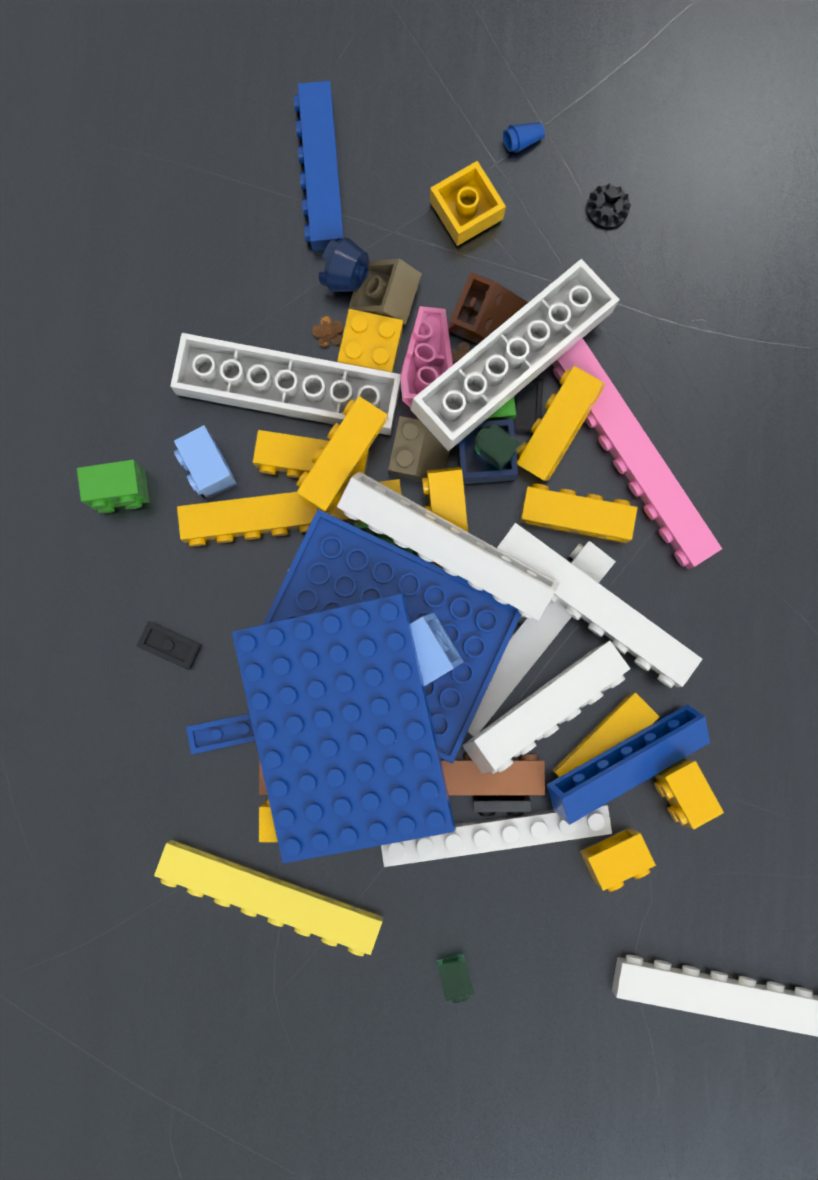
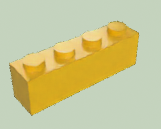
M575 365L572 370L567 369L559 382L562 387L557 395L553 393L545 405V408L548 409L543 419L538 418L531 429L533 436L528 443L524 442L516 455L519 457L517 465L544 481L550 480L606 386L604 382Z
M358 396L356 401L352 399L349 401L343 411L345 415L344 420L340 425L336 423L327 436L330 439L325 449L322 447L318 449L312 459V462L315 463L309 473L305 471L296 484L300 487L297 491L298 494L326 512L329 511L389 418L388 414Z
M258 430L253 464L256 468H259L261 473L274 475L276 471L287 472L286 476L299 479L305 471L308 473L311 471L315 464L312 462L314 455L320 447L325 449L329 441ZM369 449L351 477L358 472L366 475Z
M454 467L427 470V478H422L424 495H429L430 506H425V508L468 532L462 469ZM434 561L431 562V563H433V564H435V565H437V566L443 568V566L437 564L436 562H434Z
M533 484L532 487L527 486L525 490L519 523L628 543L632 540L638 507L630 506L631 502L615 499L613 503L603 501V497L600 495L587 494V497L576 496V492L573 490L560 489L559 492L550 491L546 485Z
M630 692L552 771L559 778L654 724L659 716L636 692Z

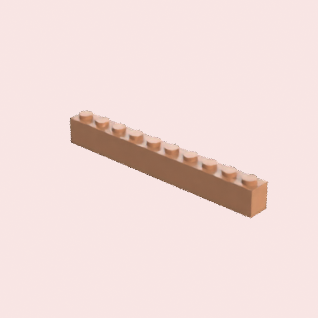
M464 754V759H455L453 764L441 759L448 795H545V761L537 759V754H520V759H512L514 763L511 766L495 774L491 772L482 774L468 754ZM259 761V795H267L262 767Z

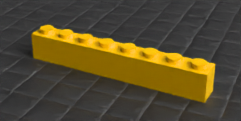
M400 479L379 482L401 494ZM344 486L328 512L297 492L177 506L180 540L189 543L191 547L206 545V540L215 539L217 543H228L233 541V537L244 536L245 540L259 539L261 534L272 533V536H285L289 534L288 530L299 529L300 533H306L317 509L346 523L355 524L363 521L347 517L343 513L344 511L337 507L347 486Z

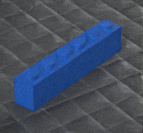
M330 81L298 83L299 94L294 95L295 112H300L301 120L296 121L297 138L302 137L303 146H298L299 164L304 163L305 172L300 173L301 189H306L307 198L302 199L303 215L309 216V225H304L306 242H311L312 251L325 250L331 240L338 241L339 238L344 239Z
M687 704L548 783L547 788L554 811L570 825L708 745L710 739L706 717Z

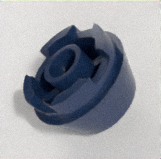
M339 238L338 241L331 240L322 255V258L326 259L324 273L319 272L321 285L328 287L331 292L357 291L368 274V253L350 238Z

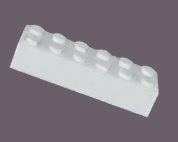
M608 641L589 651L464 743L462 747L482 774L487 772L495 774L498 771L500 773L514 763L511 759L513 756L517 757L520 754L528 753L536 747L535 740L538 741L543 737H549L559 729L558 723L561 724L566 720L568 722L580 714L582 711L579 707L582 708L587 704H593L603 696L602 692L610 687L612 689L624 681L625 677L623 674L630 670V667L612 642Z

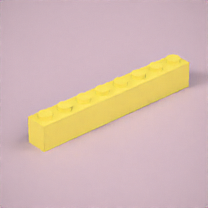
M174 840L166 843L154 876L161 878L160 882L166 886L176 887L180 885L188 888L187 892L191 895L203 897L205 894L213 897L214 902L224 907H230V904L241 908L240 912L248 916L256 917L259 914L268 917L267 921L273 925L283 927L284 924L295 927L294 931L300 935L307 937L311 934L322 937L321 941L331 946H337L339 943L347 946L350 953L358 956H364V953L371 955L383 921L382 916Z

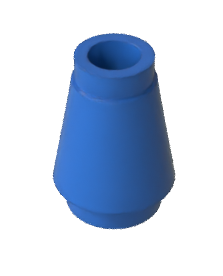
M541 122L509 125L508 129L503 131L504 145L509 152L514 151L517 153L545 137L544 126Z

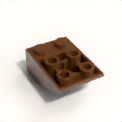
M470 272L449 321L448 331L479 344L529 302L499 283Z

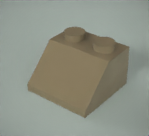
M401 259L369 261L367 277L361 287L353 292L347 312L349 309L391 317L403 320V325H406L422 273Z
M400 416L388 475L422 483V478H427V470L446 468L450 450L448 451L420 420Z

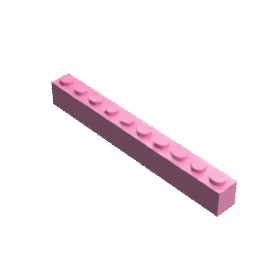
M584 339L579 340L552 363L554 366L553 372L560 382L567 369L572 370L575 365L606 384L585 422L590 428H595L599 434L598 440L605 451L609 450L615 458L613 463L620 474L624 473L630 481L628 486L631 492L636 497L640 496L645 506L643 508L645 513L651 520L655 519L661 528L659 533L666 543H671L675 549L674 556L682 567L686 566L689 570L722 550V547Z

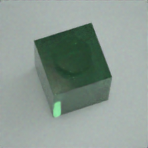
M495 423L489 429L484 426L474 439L478 442L475 451L500 471H502L521 445L520 442Z
M464 954L437 960V967L446 1001L452 1000L453 1003H459L468 1000L469 995L474 994Z

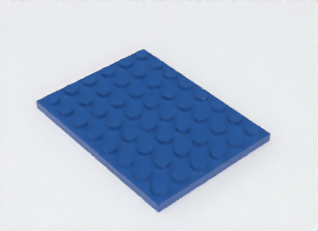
M317 509L262 625L404 593L410 624L425 615L435 613L464 661L459 666L424 686L440 758L453 764L521 614L516 607L496 601L493 595L484 589L477 590L468 584V580L460 576L450 575L443 568L431 562L425 561L412 553Z
M404 593L232 632L283 863L455 832L456 826Z

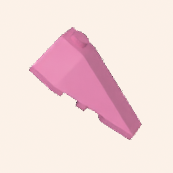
M422 306L418 309L400 375L402 400L410 408L415 396L453 366L446 309Z

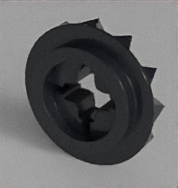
M610 183L605 186L599 185L590 194L587 202V210L591 219L604 227H614L621 224L627 218L631 207L628 194L621 189V186H612ZM605 198L609 202L617 201L614 204L613 210L609 207L601 208L605 203Z

